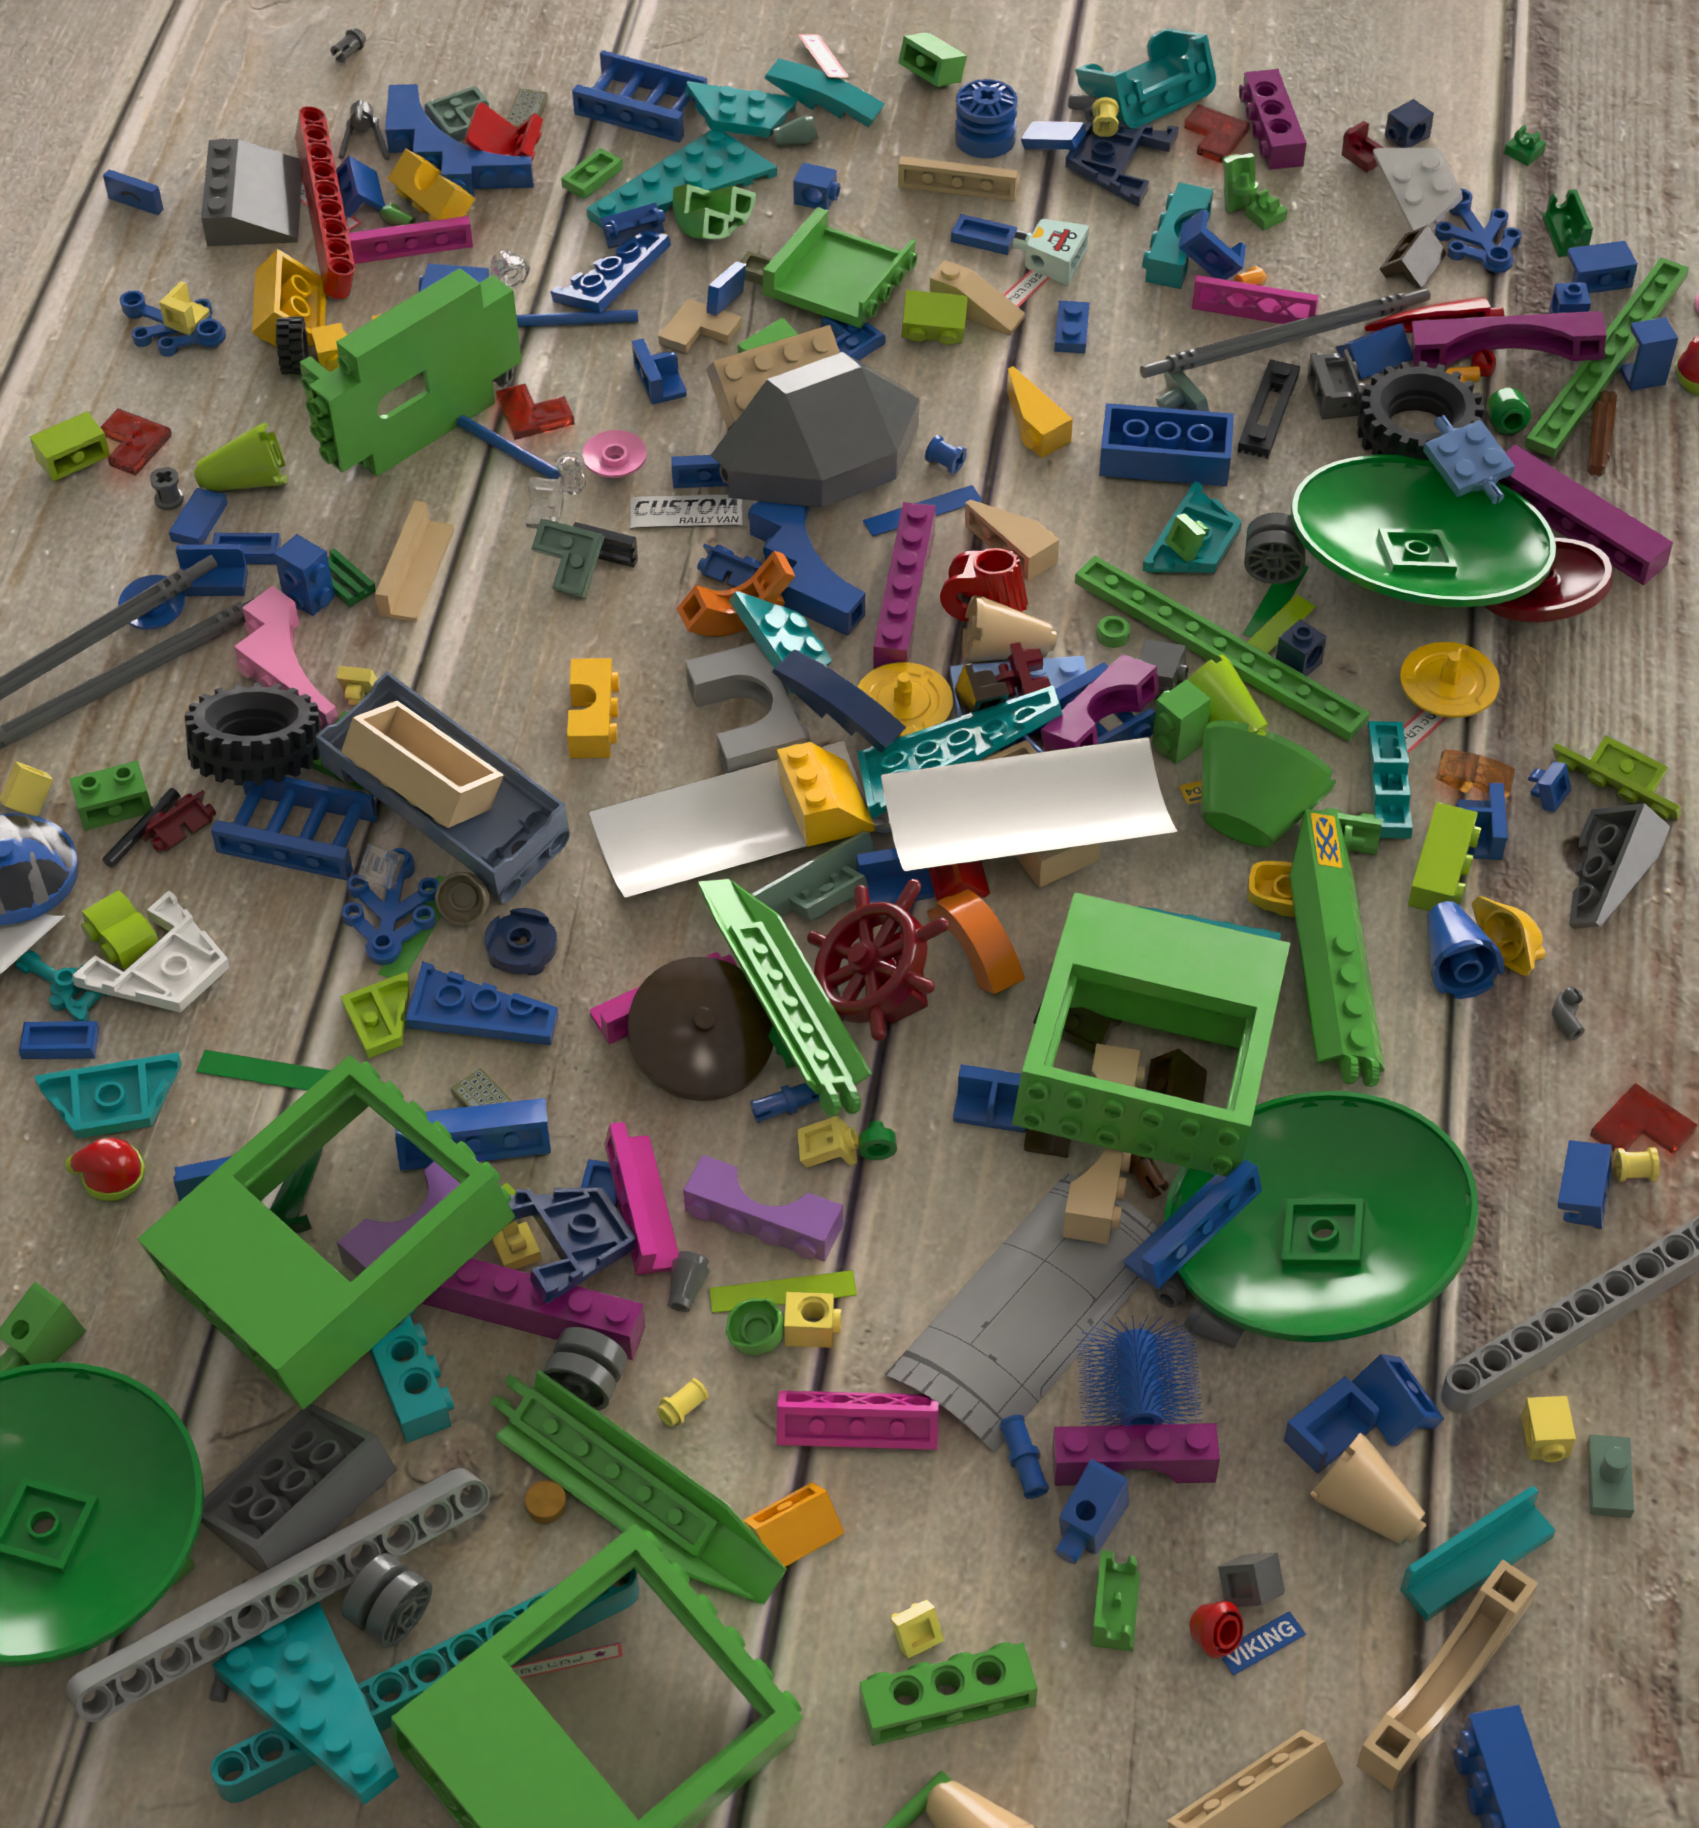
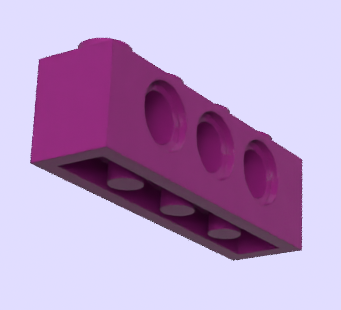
M1279 69L1244 72L1243 85H1239V99L1241 103H1245L1247 121L1252 122L1253 137L1259 141L1261 158H1265L1269 170L1304 166L1307 142Z

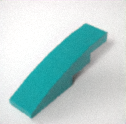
M778 58L764 77V79L791 97H797V101L812 111L818 104L839 119L847 113L868 128L885 105L882 101L840 78L828 77L825 72L780 58Z
M1368 721V755L1372 809L1376 819H1382L1380 838L1411 839L1413 826L1409 807L1411 799L1408 780L1409 759L1403 722Z

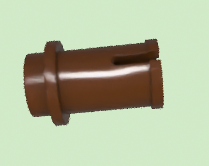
M1131 1154L1129 1173L1135 1174L1149 1198L1160 1196L1162 1193L1158 1188L1161 1187L1165 1192L1169 1188V1183L1154 1164V1159Z

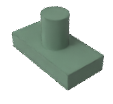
M1183 371L1175 374L1163 373L1166 386L1170 391L1156 399L1158 407L1177 409L1184 405L1188 410L1209 411L1207 398Z
M1590 1434L1587 1440L1590 1515L1632 1518L1634 1513L1631 1440L1628 1437Z

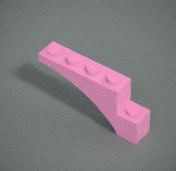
M271 586L242 607L246 621L244 626L249 636L234 646L237 656L236 666L244 677H251L257 683H262V687L280 684L282 690L287 691L293 687L298 689L299 696L308 694L311 697V703L316 702L318 705L319 724L322 731L326 726L337 722L336 707L322 696L308 680L294 653V629L300 625L295 602L277 588Z

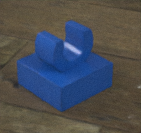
M1553 761L1547 771L1537 768L1528 777V781L1536 783L1531 790V795L1541 798L1544 810L1556 812L1571 791L1566 763Z

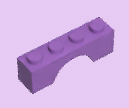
M702 1155L683 1190L685 1211L700 1220L709 1219L724 1225L733 1232H744L758 1237L768 1245H780L794 1250L798 1255L808 1259L815 1258L825 1262L843 1227V1205L808 1192L797 1201L783 1206L759 1204L751 1200L740 1188L736 1166Z
M433 1162L424 1170L428 1194L423 1205L411 1216L395 1222H378L368 1218L364 1219L337 1242L342 1263L358 1276L460 1183L436 1162Z

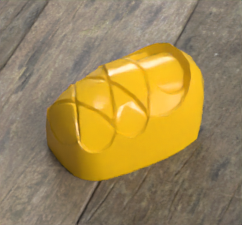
M1261 861L1254 864L1251 868L1247 884L1248 902L1263 910L1276 912L1281 916L1295 917L1289 880L1292 862Z

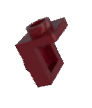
M1363 120L1357 125L1350 127L1344 133L1341 155L1367 173L1378 166L1374 159L1373 150L1384 147L1368 137L1369 123Z

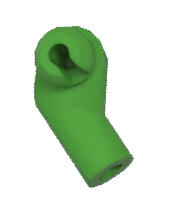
M389 203L380 210V217L386 224L396 226L415 224V218L400 211L399 206L394 203Z

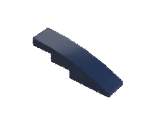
M796 649L772 671L817 715L823 718L828 714L851 736L857 731L881 754L906 728L882 705L853 683Z

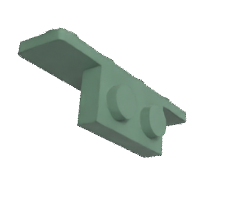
M867 831L858 833L751 895L780 916L790 911L796 912L809 921L825 916L832 908L853 900L854 889L858 885H864L869 888L865 876L856 871V855L875 852L870 833Z

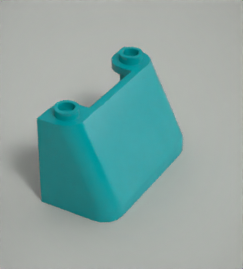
M1170 28L1163 29L1152 35L1148 41V61L1129 70H1118L1114 73L1104 72L1103 68L1098 64H1085L1075 69L1078 84L1089 96H1095L1098 99L1103 97L1114 99L1119 107L1116 116L1118 122L1126 127L1138 128L1212 93L1216 85V74L1207 34Z

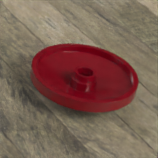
M1555 538L1556 551L1550 573L1540 585L1516 599L1484 607L1500 617L1521 622H1549L1573 617L1593 608L1607 596L1613 581L1611 562L1603 551L1589 543L1568 538Z

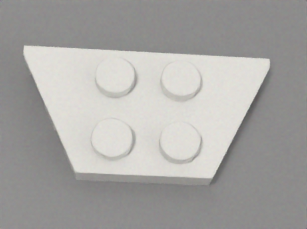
M1376 148L1373 150L1374 159L1411 231L1425 225L1431 227L1434 223H1439L1446 213L1463 199L1462 191L1440 148Z

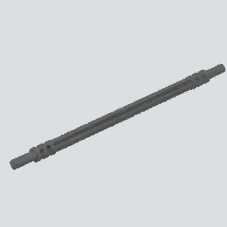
M1427 288L1407 294L1399 292L1168 355L1165 360L1141 366L1140 374L1143 378H1148L1166 372L1175 374L1400 312L1406 310L1407 306L1430 300L1431 294Z
M210 555L184 571L179 569L0 676V700L191 587L192 581L218 566L216 560Z
M253 599L244 604L238 602L0 726V749L245 622L242 607Z

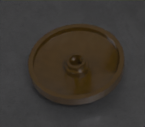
M688 957L672 961L660 967L641 984L629 1010L627 1036L634 1060L641 1071L655 1085L670 1094L684 1099L709 1101L722 1099L743 1090L760 1075L769 1060L774 1046L768 1037L774 1025L741 968L716 958Z

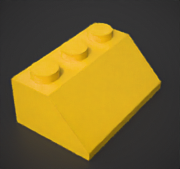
M277 249L255 270L252 333L259 339L277 348V318L304 317L308 346H314L311 328L325 326L326 293L323 290L321 276Z
M812 742L777 749L780 783L807 847L852 837L862 831H867L868 833L875 831L874 823L846 760Z

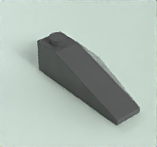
M1645 803L1591 809L1579 838L1578 848L1583 852L1582 861L1576 864L1575 871L1580 878L1579 886L1573 891L1569 925L1573 929L1601 927L1659 857L1670 826Z

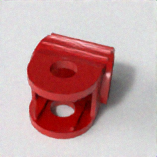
M1000 548L967 551L957 555L952 560L948 571L949 579L944 583L940 592L941 604L949 615L961 621H969V618H965L969 604H964L959 600V593L971 598L972 596H983L1020 612L1027 610L1028 599L1021 563L1018 555H1014L1013 551L1010 552Z

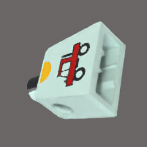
M1042 219L1033 233L1017 230L1013 239V248L1026 251L1025 266L1028 270L1068 285L1088 249L1089 226Z

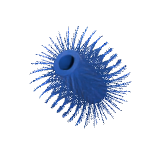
M1133 1314L1132 1330H1128L1127 1326L1125 1327L1122 1324L1126 1330L1124 1332L1109 1325L1113 1330H1116L1115 1332L1118 1335L1104 1331L1117 1336L1116 1338L1108 1335L1089 1334L1105 1337L1108 1340L1094 1339L1081 1341H1101L1109 1344H1081L1089 1346L1079 1347L1097 1346L1102 1348L1098 1350H1082L1089 1351L1084 1353L1094 1351L1105 1353L1080 1356L1092 1358L1101 1356L1106 1358L1080 1362L1092 1363L1099 1361L1100 1363L1096 1365L1089 1364L1086 1366L1106 1368L1100 1370L1096 1368H1091L1092 1370H1079L1093 1373L1105 1372L1100 1375L1081 1374L1089 1375L1083 1377L1094 1378L1098 1376L1100 1378L1094 1381H1079L1093 1384L1080 1386L1106 1388L1099 1389L1098 1391L1089 1389L1087 1392L1101 1393L1099 1395L1080 1397H1089L1090 1399L1104 1397L1107 1399L1086 1401V1403L1093 1404L1084 1406L1091 1407L1080 1408H1090L1086 1410L1097 1407L1109 1409L1087 1411L1108 1414L1103 1416H1082L1095 1419L1107 1418L1103 1421L1086 1423L1113 1422L1109 1425L1121 1424L1123 1426L1162 1425V1423L1177 1424L1170 1420L1184 1422L1202 1421L1172 1418L1175 1416L1197 1415L1180 1414V1411L1202 1410L1188 1407L1189 1409L1176 1408L1184 1405H1196L1197 1403L1190 1402L1197 1400L1191 1399L1202 1398L1190 1396L1189 1398L1180 1399L1181 1397H1176L1196 1395L1191 1394L1195 1392L1185 1394L1173 1393L1183 1390H1199L1179 1386L1196 1383L1186 1382L1180 1384L1175 1382L1178 1380L1189 1381L1185 1379H1200L1192 1377L1182 1378L1186 1377V1375L1198 1376V1374L1185 1373L1195 1370L1187 1367L1171 1368L1175 1365L1198 1364L1184 1361H1196V1359H1186L1192 1357L1171 1358L1176 1355L1193 1356L1189 1353L1198 1352L1181 1350L1197 1348H1170L1169 1346L1177 1344L1195 1346V1344H1184L1190 1342L1169 1343L1176 1339H1186L1182 1337L1163 1339L1167 1336L1180 1334L1176 1332L1160 1336L1162 1333L1170 1330L1164 1331L1165 1329H1163L1158 1334H1154V1332L1164 1326L1151 1332L1160 1319L1148 1330L1143 1329L1145 1321L1141 1329L1140 1327L1135 1329ZM1173 1350L1178 1351V1350H1181V1351H1184V1352H1181V1353H1175V1352L1170 1353L1169 1351H1173ZM1177 1360L1180 1362L1172 1363L1171 1361ZM1177 1370H1187V1371L1180 1372V1373H1173L1174 1371H1177ZM1176 1375L1182 1376V1377H1180V1378H1172L1173 1376H1176ZM1105 1382V1384L1098 1385L1097 1383Z

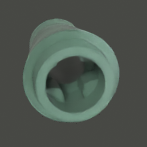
M805 115L774 129L778 146L812 144L811 141L818 139L813 116L805 118Z

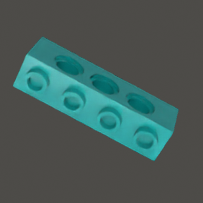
M415 1310L406 1316L397 1325V1328L391 1330L369 1350L406 1444L451 1427L449 1411L455 1409L447 1386L440 1388L436 1378L441 1377V1372L434 1354L426 1356L423 1347L428 1345L421 1323L414 1325L410 1315L415 1314ZM403 1357H411L408 1361L398 1362ZM415 1389H425L419 1394H411Z

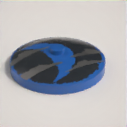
M20 813L0 814V925L28 921L52 910L68 896L77 880L78 859L73 841L58 825L38 816Z

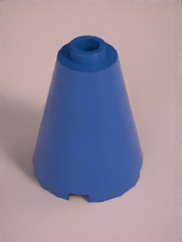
M1446 901L1435 905L1427 915L1431 977L1434 985L1443 995L1444 992L1450 993L1456 999L1476 997L1488 991L1494 986L1493 980L1498 973L1501 976L1504 972V958L1500 949L1459 904Z

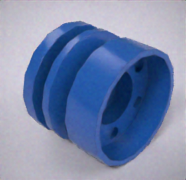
M992 79L975 80L960 88L956 96V145L966 154L978 158H996L1009 152L1016 142L1018 99L1013 88L1002 81Z

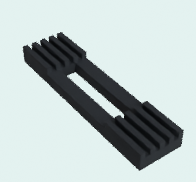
M1269 360L1240 437L1237 452L1241 453L1242 450H1245L1244 454H1248L1251 451L1253 456H1255V453H1258V457H1262V454H1264L1266 459L1269 458L1284 412L1297 382L1300 366ZM1272 388H1275L1274 392L1277 393L1281 390L1269 425L1257 424L1269 391Z

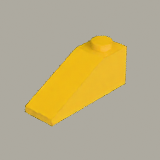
M1014 366L1008 368L1007 393L1024 445L1043 458L1070 443L1073 419Z

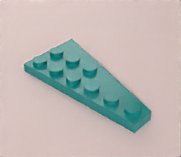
M710 130L587 207V218L602 228L600 218L655 202L658 210H663L666 213L668 212V207L673 206L674 187L689 184L708 191H715L737 184L746 187L753 184V179L765 175L768 179L778 176L777 166L726 132Z
M1054 685L896 738L882 754L873 746L857 751L867 805L872 819L887 811L882 775L976 762L1063 715Z
M319 1601L236 1646L212 1664L216 1675L363 1805H366L399 1778L395 1765Z

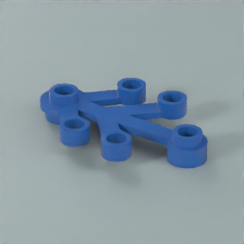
M1460 188L1463 199L1449 211L1455 216H1460L1469 230L1453 226L1447 221H1441L1436 224L1434 235L1440 241H1449L1452 238L1459 239L1451 241L1448 245L1447 256L1452 260H1462L1464 257L1481 261L1483 266L1493 273H1502L1510 270L1513 265L1511 249L1519 246L1522 236L1521 231L1513 227L1505 229L1501 244L1495 245L1493 239L1500 228L1506 227L1509 217L1508 212L1504 209L1492 210L1489 222L1484 229L1471 210L1472 193ZM1462 241L1478 245L1482 250L1466 246Z
M131 290L123 293L120 297L122 312L127 317L137 319L144 316L163 323L150 327L140 326L132 331L134 344L138 347H146L152 343V338L164 336L157 342L159 353L162 356L170 357L177 353L179 347L197 343L204 347H215L226 338L225 328L218 320L212 319L213 311L211 302L208 299L202 298L194 302L209 308L210 316L199 322L196 330L190 336L184 334L172 337L164 335L178 333L179 331L164 325L161 309L147 305L142 292Z
M403 848L391 850L385 859L389 880L384 902L370 889L369 880L365 875L355 874L347 881L349 894L354 898H359L381 920L378 931L365 919L361 904L350 902L342 908L344 923L347 926L354 927L367 940L365 944L367 956L378 965H389L395 962L402 951V943L422 930L432 928L436 922L434 910L424 905L427 902L435 901V894L439 885L438 880L435 878L427 877L422 879L418 884V891L400 902L404 880L410 878L415 872L413 856ZM356 885H363L360 888H354ZM427 888H434L432 891H424ZM413 912V920L395 930L396 922ZM351 913H358L355 916H348ZM422 916H429V918L425 920L419 919Z

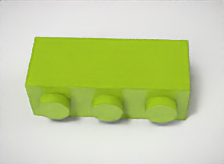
M1436 802L1411 886L1408 906L1430 911L1441 902L1451 901L1461 904L1466 884L1459 881L1461 874L1469 875L1474 855L1467 853L1469 847H1477L1481 827L1475 826L1478 812Z

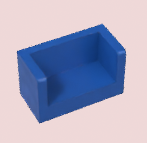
M1202 209L1182 224L1179 248L1212 277L1227 280L1243 269L1246 245L1240 242L1234 247L1229 248L1206 228L1208 212Z
M1666 317L1632 323L1630 330L1639 347L1635 362L1621 366V375L1630 391L1666 385L1678 341L1675 331Z
M1344 1376L1288 1421L1284 1442L1319 1474L1342 1455L1359 1433L1365 1436L1375 1428L1379 1408L1355 1384Z

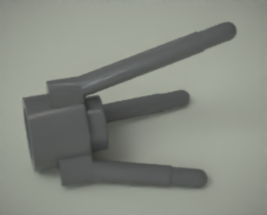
M357 100L350 108V119L346 122V131L338 156L340 159L344 158L353 129L364 132L369 128H373L385 160H389L390 155L379 127V119L373 117V108L365 101Z

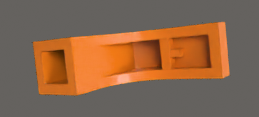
M773 551L755 574L745 583L723 591L711 590L695 585L676 609L689 632L704 636L731 635L747 630V627L729 602L735 591L783 606L785 601L781 593L796 576L785 555Z
M967 889L954 896H948L939 900L936 907L927 911L930 922L938 918H946L949 921L950 926L947 931L958 940L965 951L980 989L996 994L1025 980L1019 959L1006 931L993 911L977 894Z

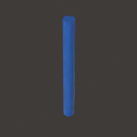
M638 309L602 311L601 313L591 311L516 315L518 327L638 322Z
M461 415L458 418L457 426L549 479L556 481L559 478L561 471L558 468L467 416Z

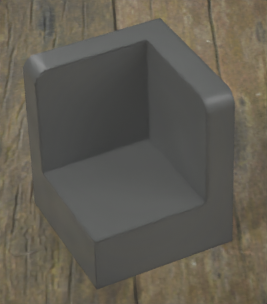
M1278 1552L1240 1555L1218 1566L1224 1601L1231 1602L1237 1607L1262 1606L1285 1593Z

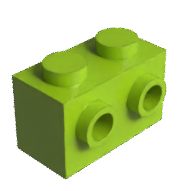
M906 290L901 337L915 342L932 340L946 345L963 343L968 296Z
M88 411L29 436L35 459L52 482L110 457L105 433Z

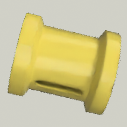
M1103 97L1093 103L1092 112L1095 116L1093 131L1100 137H1110L1118 131L1119 124L1116 116L1119 107L1114 99Z
M1653 1147L1647 1148L1646 1151L1625 1152L1623 1148H1616L1613 1154L1615 1180L1617 1182H1625L1626 1178H1647L1649 1181H1657L1660 1172L1657 1149Z

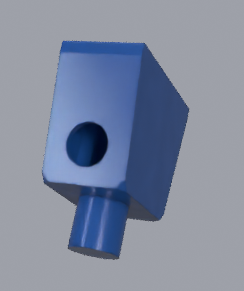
M1093 1459L1090 1460L1059 1516L1060 1533L1063 1537L1056 1547L1055 1553L1068 1563L1076 1564L1084 1549L1093 1554H1097L1129 1505L1128 1479Z

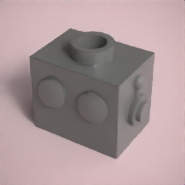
M1146 639L1138 660L1157 666L1159 694L1154 699H1158L1164 691L1172 690L1188 678L1189 666L1186 665V646Z

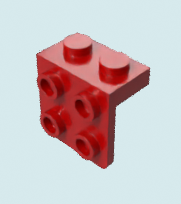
M480 102L474 109L465 136V142L474 150L509 156H531L533 160L536 155L534 147L542 136L540 129L543 119L536 113H533L516 128L486 104Z

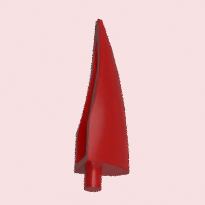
M1485 297L1460 299L1391 315L1364 325L1365 331H1378L1389 326L1403 324L1405 333H1412V321L1504 316V308H1491Z

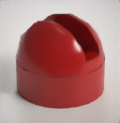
M1488 349L1475 352L1471 359L1470 367L1479 366L1481 377L1492 375L1496 368L1495 354Z

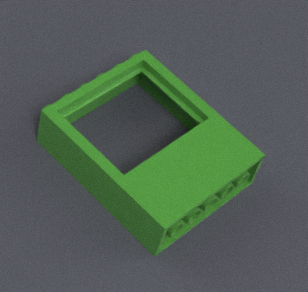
M1074 892L1023 1065L1012 1125L1227 1177L1242 1163L1290 943ZM1083 1007L1105 1017L1239 1048L1226 1109L1053 1068L1069 1008Z
M350 1054L137 1238L163 1278L302 1410L309 1406L515 1218L509 1205L512 1199L508 1192L498 1184L501 1177L492 1165L486 1161L480 1164L475 1160L474 1152L463 1141L456 1144L451 1140L452 1136L439 1121L436 1120L432 1124L427 1119L428 1116L415 1101L412 1100L408 1104L403 1099L404 1096L391 1081L384 1084L380 1080V1075L367 1061L361 1064ZM370 1107L456 1179L460 1185L350 1282L261 1201L365 1109Z
M635 1523L391 1717V1736L395 1747L461 1828H693L795 1741L803 1716L800 1714L802 1711L801 1706L788 1691L782 1693L772 1682L773 1674L761 1659L753 1660L744 1649L745 1642L741 1635L732 1626L726 1628L716 1617L717 1610L711 1600L704 1594L698 1596L689 1586L690 1579L684 1569L676 1562L670 1564L661 1553L662 1546L658 1539L648 1530L643 1532ZM633 1568L761 1716L639 1820L511 1668L513 1664Z

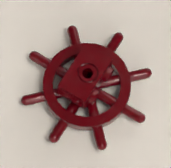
M917 879L908 881L895 904L890 902L870 903L867 887L858 885L854 889L855 910L844 916L831 929L828 935L817 931H811L807 935L808 943L820 948L815 960L814 975L841 1021L845 1020L852 1023L870 1022L871 1036L876 1041H882L886 1036L884 1018L891 1024H894L928 1007L927 994L932 993L935 989L934 982L924 977L923 970L928 949L927 941L946 932L950 924L946 918H938L922 927L921 923L908 913L909 908L921 890V883ZM882 925L874 939L873 928ZM900 926V928H901V930H902V933H901V932H898V933L895 934V932L897 931L898 927ZM858 938L860 939V942L851 946ZM842 960H848V965L840 968ZM850 980L840 996L838 986ZM865 985L866 997L856 1000Z

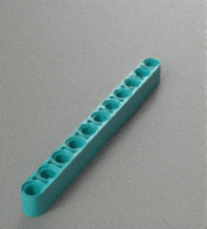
M634 1568L621 1578L629 1581L626 1585L609 1587L515 1664L633 1605L639 1596L637 1571ZM554 1587L357 1684L379 1733L391 1727V1717L458 1665L460 1663L459 1660L463 1656L473 1653ZM436 1673L439 1675L432 1682L421 1681L427 1674ZM396 1692L400 1694L399 1698L395 1701L385 1702L382 1700L389 1693ZM272 1726L219 1753L212 1761L210 1771L222 1799L230 1803H238L317 1763L277 1728ZM270 1752H283L281 1756L274 1761L264 1760L266 1755H268ZM230 1772H243L241 1776L234 1781H224L225 1777Z

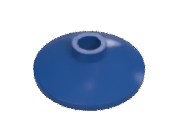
M148 575L134 580L122 591L118 606L168 576ZM184 591L130 622L129 625L142 630H153L172 623L184 609Z

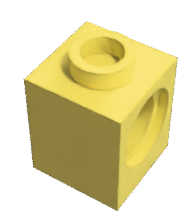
M786 1292L785 1346L832 1348L833 1333L841 1332V1309H834V1294ZM809 1318L820 1319L818 1322H808L806 1320Z
M1568 1397L1527 1398L1521 1415L1529 1460H1543L1553 1463L1569 1458L1576 1436Z

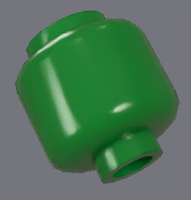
M1507 387L1499 389L1490 396L1486 404V414L1497 432L1504 435L1519 433L1529 424L1531 408L1522 392L1515 388Z

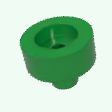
M881 1121L870 1122L868 1125L869 1129L864 1130L858 1137L860 1155L869 1160H884L892 1157L897 1151L895 1132L884 1127Z

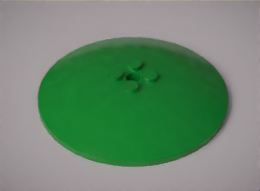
M1402 455L1359 456L1325 465L1312 472L1300 483L1294 493L1291 506V521L1297 537L1303 546L1324 566L1366 589L1418 604L1444 607H1476L1516 599L1532 591L1545 580L1552 568L1556 551L1555 538L1545 518L1530 502L1512 489L1497 482L1496 486L1504 494V498L1499 503L1496 502V504H1493L1482 490L1469 492L1457 497L1430 460L1414 459Z
M1349 1091L1305 1092L1269 1100L1255 1106L1242 1162L1247 1159L1258 1166L1262 1191L1190 1258L1177 1273L1189 1292L1207 1309L1232 1325L1255 1334L1297 1342H1329L1371 1334L1390 1327L1427 1306L1446 1289L1465 1264L1474 1243L1479 1217L1478 1196L1474 1177L1467 1160L1449 1135L1434 1122L1405 1105L1389 1099ZM1180 1166L1167 1196L1164 1222L1216 1174ZM1322 1229L1333 1232L1326 1238L1314 1236L1317 1231Z
M71 1362L38 1363L0 1372V1666H31L55 1662L81 1654L116 1637L141 1619L167 1593L180 1575L192 1552L200 1528L204 1503L203 1475L198 1454L189 1432L171 1406L157 1393L129 1376L104 1367ZM43 1519L55 1521L53 1528L46 1533L39 1534L33 1531L35 1525Z

